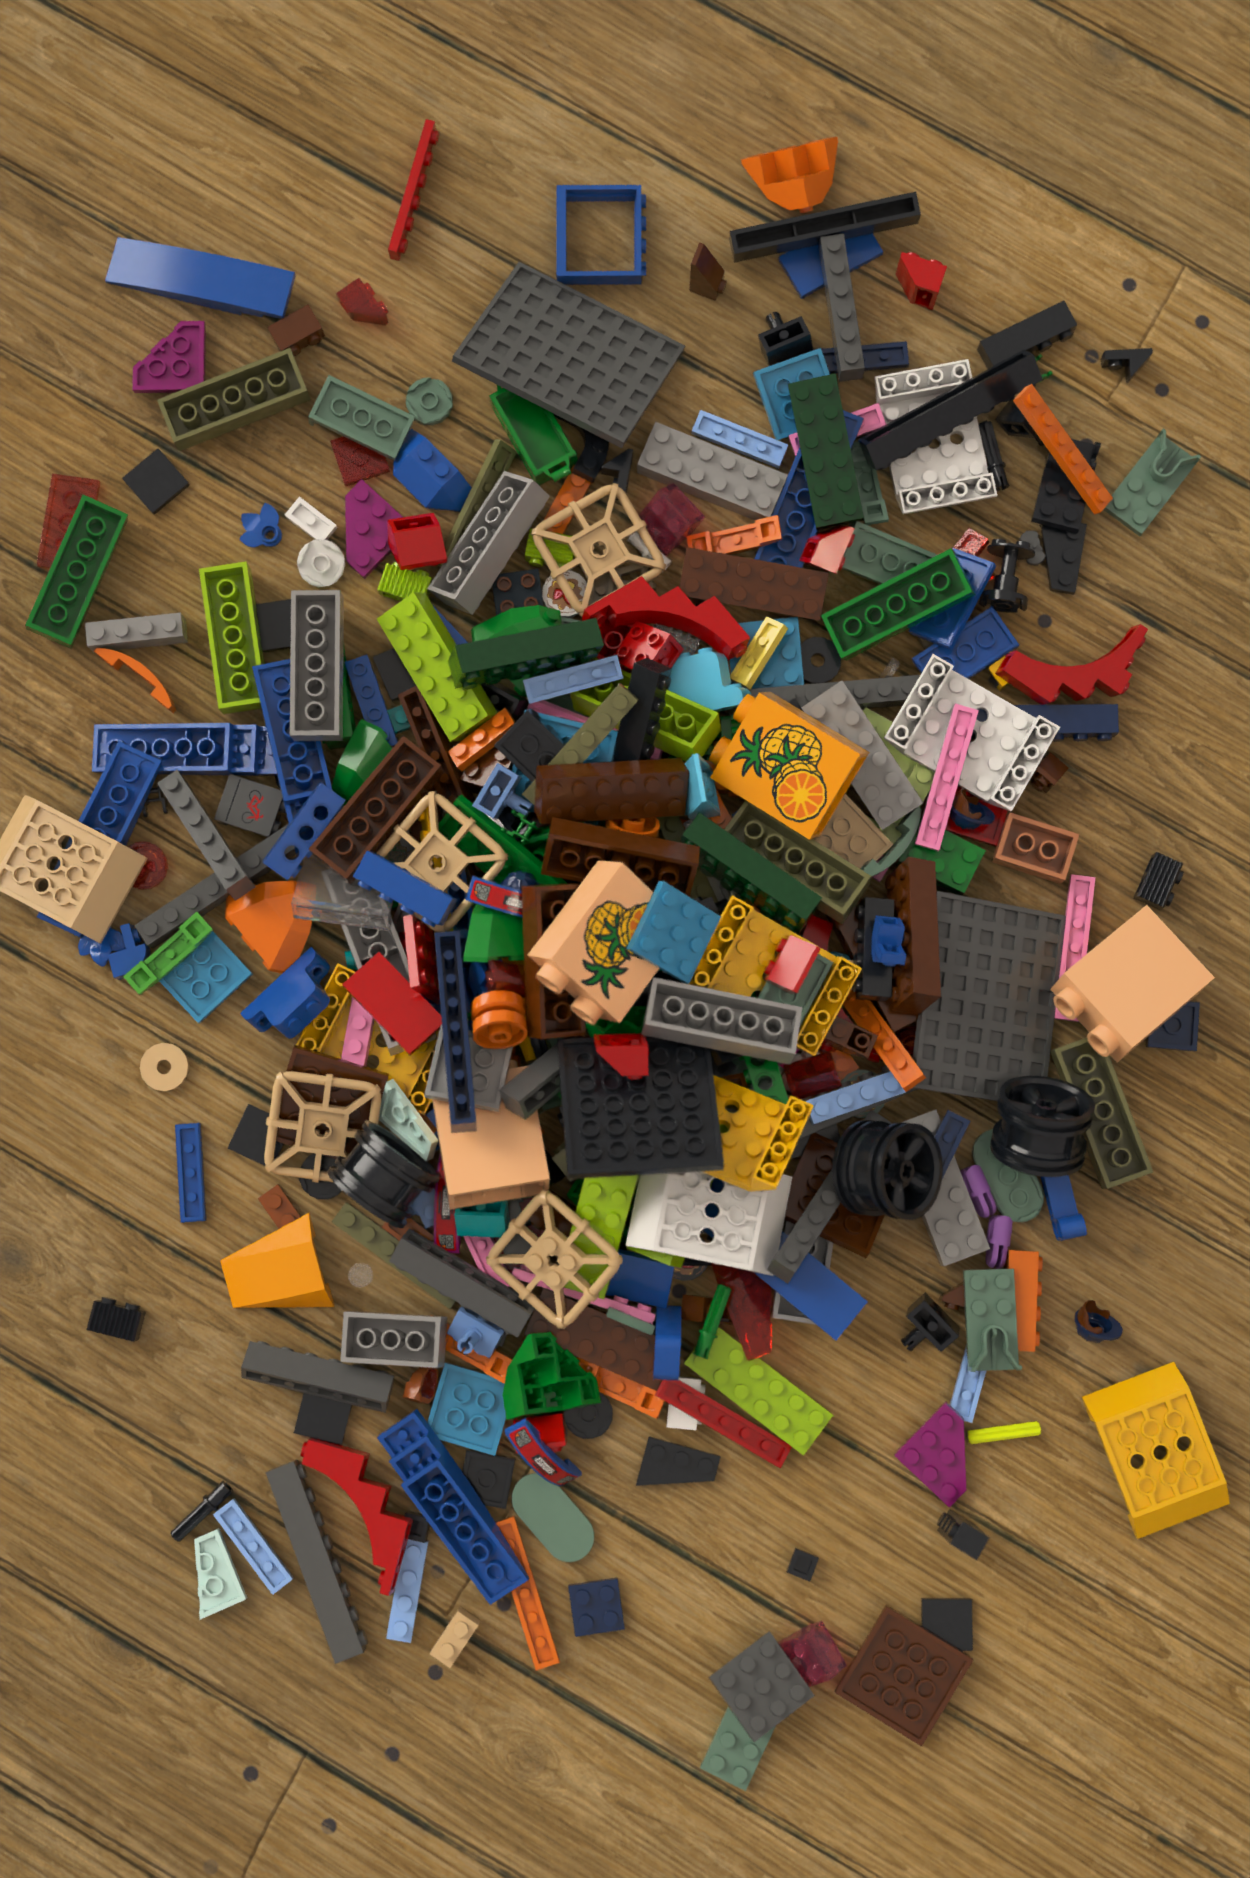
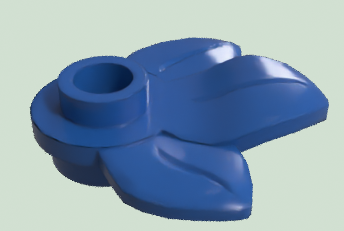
M265 503L262 506L260 515L254 513H243L241 515L242 524L247 531L240 537V541L243 544L255 548L261 545L274 547L280 543L282 531L278 526L279 515L270 504ZM270 532L275 533L272 539L266 538Z
M111 926L101 944L85 935L80 938L78 944L79 954L81 956L90 954L93 961L101 967H104L109 960L107 954H111L112 951L126 949L122 933L111 929Z

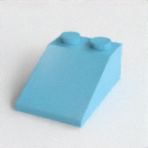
M698 753L693 754L685 763L689 770L685 815L692 821L699 813L707 818L719 816L721 813L715 781L710 778L713 773L712 767Z

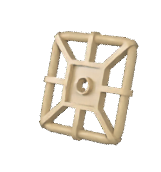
M616 483L603 486L577 502L572 501L568 503V507L540 522L531 532L535 546L551 571L550 576L553 580L556 579L571 607L582 617L584 609L590 606L588 603L594 580L609 573L618 590L625 585L615 568L627 561L652 568L641 575L647 583L658 577L666 568L661 552L646 529V522L641 520L626 493ZM609 495L604 518L589 526L580 510ZM615 497L618 498L633 523V526L619 534L610 521ZM572 515L576 517L583 529L572 537L545 531ZM638 532L654 560L630 554L622 540ZM543 539L568 545L576 559L559 568ZM594 544L605 547L603 555L600 556L593 553L595 549ZM580 565L588 578L582 604L564 576V573Z
M436 791L429 792L428 795H425L416 804L401 824H397L393 828L395 831L376 852L385 858L403 837L415 850L405 862L394 864L408 870L410 873L444 892L448 890L453 882L463 891L468 892L469 885L458 876L469 863L495 861L493 866L482 877L483 879L493 881L504 867L505 861L508 860V854H505L503 848L477 826L476 821L472 817L468 818L444 796L437 794ZM437 804L462 825L451 840L439 831ZM429 805L430 832L419 843L407 831ZM467 832H470L494 854L468 857L457 847V844ZM433 857H441L443 859L441 868L436 867L433 869ZM464 899L444 925L436 924L435 927L426 925L436 932H447L457 924L473 905V902ZM414 912V914L421 920L423 916Z
M281 1071L276 1075L277 1078L275 1079L272 1091L270 1114L266 1118L268 1130L264 1153L266 1165L264 1168L268 1172L271 1171L278 1175L312 1179V1182L319 1183V1180L333 1182L326 1171H321L322 1154L347 1158L348 1154L345 1151L346 1138H355L354 1135L358 1131V1129L348 1128L349 1116L371 1098L369 1121L378 1125L381 1108V1088L367 1081L333 1077V1074L324 1076L295 1071ZM290 1081L324 1085L323 1103L305 1101ZM283 1087L300 1107L298 1121L279 1118ZM331 1087L366 1091L365 1094L347 1107L329 1105ZM321 1123L329 1127V1131H325L324 1135H321L320 1130L316 1129V1126H320ZM278 1127L297 1130L295 1145L277 1158H274ZM298 1151L316 1153L314 1170L280 1164Z
M542 1190L541 1193L530 1201L516 1219L514 1218L508 1224L509 1228L494 1244L486 1257L487 1265H490L492 1270L519 1294L518 1297L522 1301L525 1299L550 1323L557 1326L558 1329H565L573 1323L589 1303L594 1302L599 1297V1292L617 1273L623 1261L622 1256L618 1254L615 1248L588 1225L590 1223L588 1220L580 1218L562 1200L550 1193L549 1190ZM543 1205L546 1230L540 1237H537L524 1224L539 1206ZM553 1207L576 1227L569 1238L555 1227ZM583 1233L606 1255L585 1254L573 1242ZM516 1234H520L532 1245L526 1254H500ZM549 1255H557V1262L559 1264L552 1263L549 1258ZM500 1263L524 1264L536 1276L525 1287ZM583 1264L609 1265L593 1285L589 1284L577 1273ZM541 1280L554 1291L557 1315L531 1292ZM571 1281L583 1291L584 1295L566 1313L563 1287Z

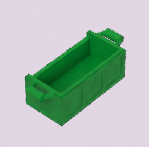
M497 385L498 391L489 395L491 407L532 480L540 486L551 479L555 483L570 475V469L578 461L577 453L571 447L553 413Z

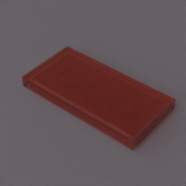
M52 473L36 564L38 567L51 568L82 495L98 500L99 480Z

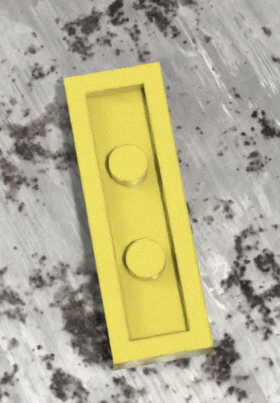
M766 616L748 645L747 651L742 655L732 671L730 679L735 683H741V686L751 690L788 628L784 624Z

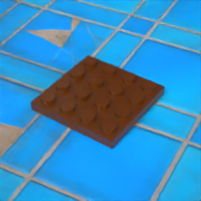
M294 1045L286 1070L324 1076L333 1074V1077L367 1081L381 1088V1098L389 1077L388 1073ZM290 1081L305 1101L323 1103L324 1085ZM283 1087L279 1118L298 1121L300 1107ZM331 1087L329 1105L347 1107L365 1094L366 1091ZM372 1098L350 1114L348 1128L364 1130L362 1124L366 1120L369 1121ZM324 1123L316 1126V1129L320 1130L321 1135H324L325 1131H329V1127H326ZM278 1127L276 1141L290 1146L295 1145L297 1130ZM346 1138L345 1151L348 1155L358 1143L355 1138ZM323 1155L333 1159H337V1156Z
M817 1133L810 1135L792 1176L784 1220L796 1225L832 1170L834 1152L838 1143ZM840 1202L819 1236L861 1257L867 1258L885 1215L867 1216L854 1214L847 1210Z
M886 1604L837 1685L835 1693L922 1747L972 1664L973 1657Z

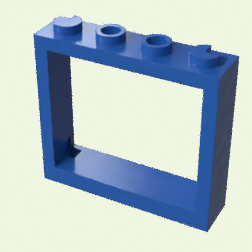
M557 185V281L565 285L641 284V276H646V261H641V253H646V239H641V231H646V216H641V208H646V194H641V185ZM634 201V271H567V202Z

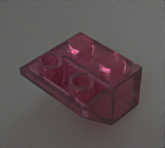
M674 483L658 490L639 514L641 520L646 522V529L653 541L665 556L687 538L686 536L691 535L705 518Z
M823 1621L805 1626L778 1642L808 1687L830 1681L847 1666Z

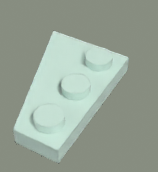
M395 1080L387 1081L381 1100L379 1121L426 1162L434 1158L438 1144L437 1137Z
M215 1529L195 1538L198 1597L200 1602L199 1617L203 1619L246 1600L247 1595L220 1529Z

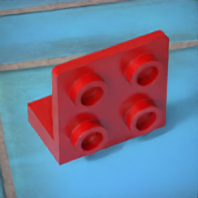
M636 621L614 655L618 656L620 666L633 670L635 662L645 658L672 668L684 649L670 633Z

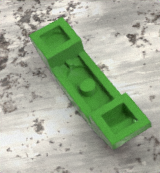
M198 912L186 920L179 927L180 930L145 961L141 960L123 976L139 995L150 989L174 970L213 931L212 927Z

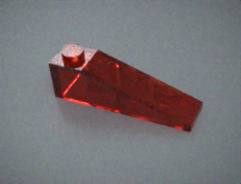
M711 1263L717 1284L731 1288L726 1307L747 1360L751 1361L771 1353L772 1322L770 1319L771 1306L773 1305L771 1287L751 1271Z

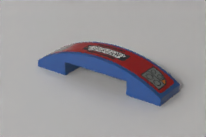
M472 876L465 900L523 917L522 890Z
M526 1418L505 1429L506 1436L518 1454L539 1476L549 1483L563 1486L582 1476V1471L569 1459L563 1461L540 1439V1432Z

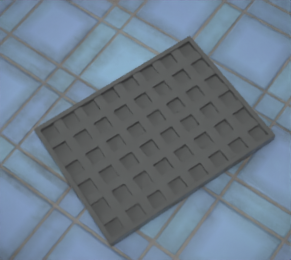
M518 262L454 353L452 362L623 448L681 357L685 345Z
M937 891L941 997L920 1013L917 1018L913 1060L926 1079L913 1088L998 1102L1000 1088L1006 1081L1021 1076H1048L1056 1007L1053 1001L1056 995L1050 989L1059 980L1066 916Z

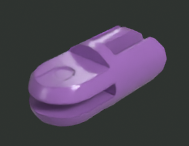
M973 1165L962 1169L960 1172L975 1211L983 1218H988L989 1215L992 1216L996 1212V1203L981 1167Z
M993 1215L989 1219L986 1239L990 1249L986 1250V1264L990 1268L1000 1269L1005 1265L1007 1249L1011 1243L1013 1223L1012 1219L1008 1216Z

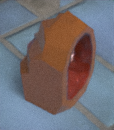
M420 1367L412 1373L410 1381L406 1382L403 1398L429 1405L434 1399L438 1387L439 1373L437 1368Z

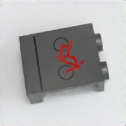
M229 774L214 820L219 824L226 826L229 824L268 838L281 829L282 822L279 820L282 812L286 813L281 790Z

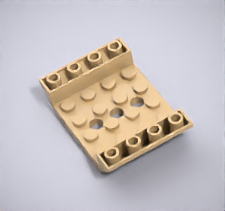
M24 795L0 838V891L101 944L148 858L58 810ZM71 837L72 845L68 849H63V839ZM59 858L60 867L52 871L50 869L51 861ZM42 880H47L49 885L47 890L39 892L38 884Z

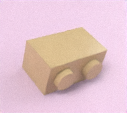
M459 1607L431 1649L430 1655L451 1668L478 1627L480 1620L462 1607Z

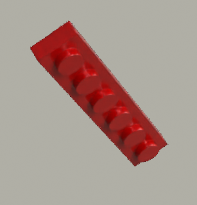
M425 120L390 240L388 252L390 259L399 261L401 253L405 254L408 245L406 236L408 232L412 231L414 225L412 215L414 210H418L420 204L419 191L426 184L427 175L425 170L427 166H431L433 159L432 146L437 145L439 131L436 130L435 121Z
M662 1380L655 1393L656 1397L780 1469L792 1448L786 1442L680 1380Z

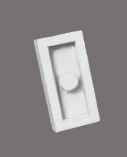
M301 497L295 501L285 514L288 520L314 540H328L338 528L336 524Z

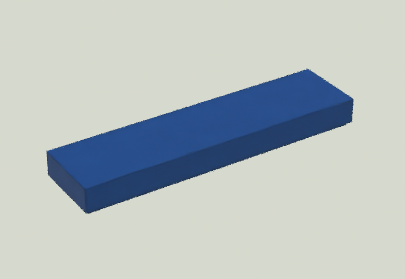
M201 1123L175 1125L180 1220L181 1223L207 1221Z

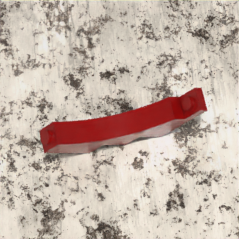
M642 576L585 608L582 621L597 618L598 625L602 624L607 618L613 627L635 624L636 621L644 624H657L677 628L700 638L716 651L724 654L727 661L734 657H741L747 651L750 639L749 635L715 596L695 606L680 587L677 586L659 597Z
M316 1438L308 1439V1442L303 1444L301 1450L302 1464L328 1476L353 1500L362 1515L369 1533L373 1565L386 1568L381 1571L378 1579V1585L381 1586L379 1593L387 1596L391 1595L395 1591L413 1519L386 1510L391 1485L364 1478L370 1453Z

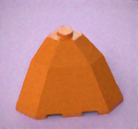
M837 136L825 138L799 146L795 145L778 149V151L757 154L741 159V162L768 200L788 210L799 209L800 213L813 210L814 205L822 203L832 185L838 138Z
M294 880L264 882L256 885L254 889L236 901L231 895L226 898L225 919L231 926L235 925L242 933L241 938L252 951H257L264 960L262 963L269 971L282 974L301 956L310 933L316 908V886Z

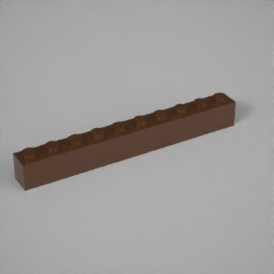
M414 686L398 694L419 748L437 761L443 768L444 774L434 785L437 793L444 796L452 804L461 794L471 803H474L475 799L472 791L460 780L463 771L461 772L456 767L448 753L453 748L452 742L449 741L418 687ZM469 863L467 866L471 877L482 878L486 874L474 863Z

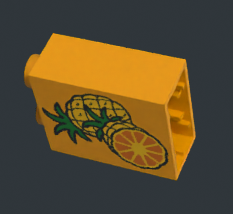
M759 692L756 698L747 694L738 705L733 716L734 720L741 723L733 739L730 740L723 736L711 752L709 761L715 764L716 768L710 778L807 839L819 837L870 752L772 692Z

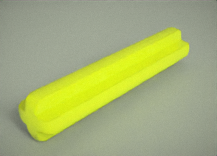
M1034 1421L967 1431V1439L970 1444L1037 1436L1041 1434V1427L1039 1422Z

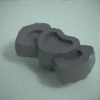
M1036 531L1024 532L1019 540L1029 542L1031 544L1030 548L1035 551V556L1031 559H1026V562L1029 565H1039L1046 558V555L1042 552L1043 548L1040 546L1039 533Z

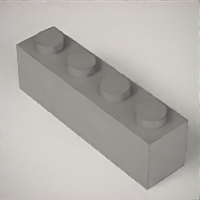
M181 612L85 623L87 647L93 653H95L96 648L124 650L188 643L186 619Z

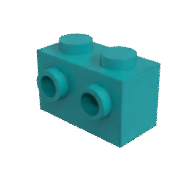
M508 1200L455 1209L454 1217L457 1236L501 1237L508 1229L510 1222Z

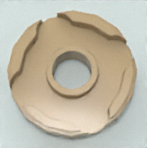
M169 1043L153 1045L146 1050L140 1063V1072L145 1083L155 1090L165 1092L175 1090L185 1082L190 1068L188 1057L184 1051ZM164 1060L169 1061L171 1064V1070L167 1074H162L159 1071V1064Z

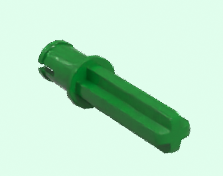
M722 1284L717 1286L702 1330L699 1329L700 1336L693 1351L694 1355L708 1359L714 1338L718 1337L716 1332L731 1292L730 1287Z

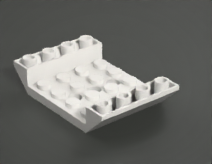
M969 360L875 376L876 403L880 405L885 423L892 422L971 379L972 374ZM977 416L974 417L972 422L953 428L950 434L935 438L940 443L938 448L932 449L929 446L919 447L908 457L898 458L891 462L889 466L895 497L903 514L998 496L993 473H989L987 470ZM952 434H959L963 438V442L961 444H954L951 442L950 436Z
M933 654L884 739L903 755L935 773L954 704L976 710H985L987 720L983 722L976 720L973 729L975 741L969 743L958 786L965 788L967 792L977 796L986 803L1012 811L1060 727L1040 715L1036 718L953 671L954 666Z
M704 1172L639 1175L625 1246L774 1276L767 1268L779 1250L792 1182L791 1176L783 1174L776 1190L747 1191L721 1180L724 1185L723 1190L715 1193L710 1189V1182L716 1177ZM709 1203L716 1204L719 1209L718 1215L714 1218L708 1217L705 1213V1207ZM704 1228H709L713 1231L714 1238L710 1243H705L700 1238V1232Z

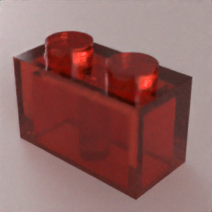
M831 1051L783 1065L789 1088L795 1098L802 1099L842 1086Z

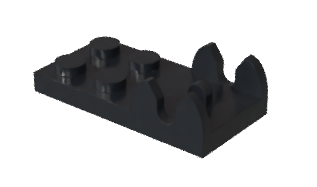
M1071 439L1093 471H1095L1097 464L1095 460L1101 443L1095 442V444ZM1048 450L1031 522L1078 533L1086 502Z
M529 708L494 746L533 782L536 778V766L548 765L565 746V743L558 737L553 727L545 725L540 720L539 714Z

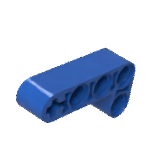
M1069 1175L1061 1177L1040 1176L1056 1239L1064 1241L1086 1236V1224L1082 1214L1078 1213Z
M667 1305V1308L656 1307L653 1379L679 1381L681 1306Z

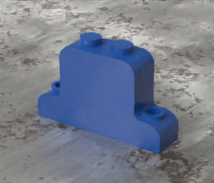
M310 947L240 1014L259 1032H265L274 1026L286 1038H294L330 1002V997L320 985V981L329 972V963L313 947Z

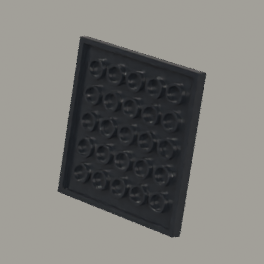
M645 1036L648 1044V1075L642 1076L641 1079H628L627 1076H622L596 1052L594 1037L557 1039L568 1179L724 1170L710 1048Z

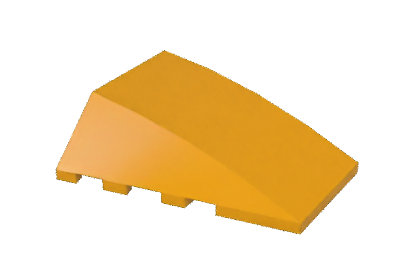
M310 1212L220 1260L233 1308L335 1307L329 1283L324 1281L313 1241L316 1235Z

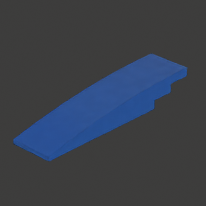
M118 237L105 281L106 283L237 315L245 313L258 317L266 315L283 319L296 274L292 271L231 257Z
M843 410L850 449H852L864 418ZM800 447L772 516H779L782 540L759 547L755 556L756 560L803 568L804 563L799 560L808 538L815 536L818 532L815 527Z
M290 659L252 666L288 824H290L319 782L331 790L332 786L321 741H293L290 737ZM317 806L313 812L314 817L323 819L327 815L326 807ZM310 826L300 828L299 836L302 839H308L312 836L313 830ZM294 846L295 853H296V856H297V855H298V848Z
M231 723L94 724L92 772L103 773L118 741L161 760L162 764L158 774L170 775L178 770L181 775H277L266 726H258L256 724L233 725Z
M118 741L78 821L126 846L162 761ZM71 837L64 849H68L72 845ZM58 860L54 870L60 867V860ZM41 912L37 915V918L80 938L83 936V934Z
M714 1178L710 1189L715 1193L721 1192L724 1186L723 1182L718 1178ZM709 1203L706 1205L705 1213L708 1217L714 1218L718 1215L719 1209L716 1204ZM703 1229V1231L706 1232L710 1237L714 1238V1234L711 1229ZM783 1231L781 1234L779 1250L788 1237V1235ZM809 1252L788 1284L775 1275L770 1276L753 1272L835 1341L868 1302Z
M415 1409L377 1437L392 1457L389 1463L403 1480L401 1487L490 1605L529 1580V1576L487 1508L418 1409Z

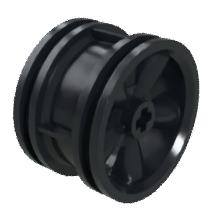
M1021 1076L1012 1078L1002 1084L997 1103V1110L1002 1119L995 1123L990 1142V1149L993 1155L1006 1166L1035 1176L1061 1177L1080 1170L1084 1165L1087 1150V1141L1082 1133L1091 1127L1095 1110V1103L1092 1097L1078 1086L1045 1076Z
M366 1120L362 1124L364 1131L358 1130L354 1135L358 1141L357 1145L347 1158L338 1156L335 1160L337 1167L331 1166L327 1173L343 1192L367 1211L386 1223L402 1229L407 1224L405 1218H411L414 1215V1210L411 1207L412 1203L422 1191L431 1192L434 1188L432 1181L439 1182L441 1175L428 1161L426 1162L400 1138L376 1123Z
M861 1120L845 1130L834 1152L832 1163L834 1188L843 1206L854 1214L881 1216L884 1214L889 1218L903 1220L920 1218L934 1204L942 1183L943 1161L940 1147L932 1132L920 1124L901 1122L889 1124L884 1121Z

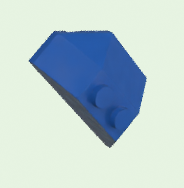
M413 429L409 431L393 463V476L426 509L461 512L472 487L459 470L426 437Z

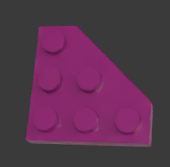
M180 321L174 327V331L166 338L161 339L150 350L151 353L133 366L132 390L134 393H175L205 381L206 324L204 321Z
M361 479L345 495L346 562L365 579L392 552L388 545L387 520L402 518V516Z
M945 1401L895 1452L894 1456L950 1508L967 1489L964 1418Z

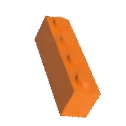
M1007 1250L1005 1269H1014L1018 1351L1035 1352V1347L1040 1344V1332L1036 1331V1321H1040L1041 1308L1037 1306V1296L1040 1297L1042 1293V1283L1038 1282V1272L1042 1271L1043 1259L1039 1257V1252Z

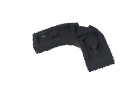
M553 413L554 417L576 428L584 440V450L576 462L572 473L594 483L606 460L609 442Z

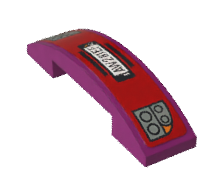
M440 1153L437 1171L440 1173L441 1179L439 1182H436L434 1198V1244L450 1253H460L461 1236H457L454 1217L455 1209L450 1210Z

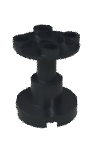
M993 539L992 544L988 545V553L1003 559L1001 573L995 576L993 590H985L980 596L979 604L982 607L989 604L993 606L995 611L1017 613L1018 608L1023 611L1027 610L1028 597L1017 593L1019 578L1015 577L1017 560L1031 559L1035 556V551L1030 548L1031 544L1029 542L1017 541L1016 544L1006 543L1003 539Z

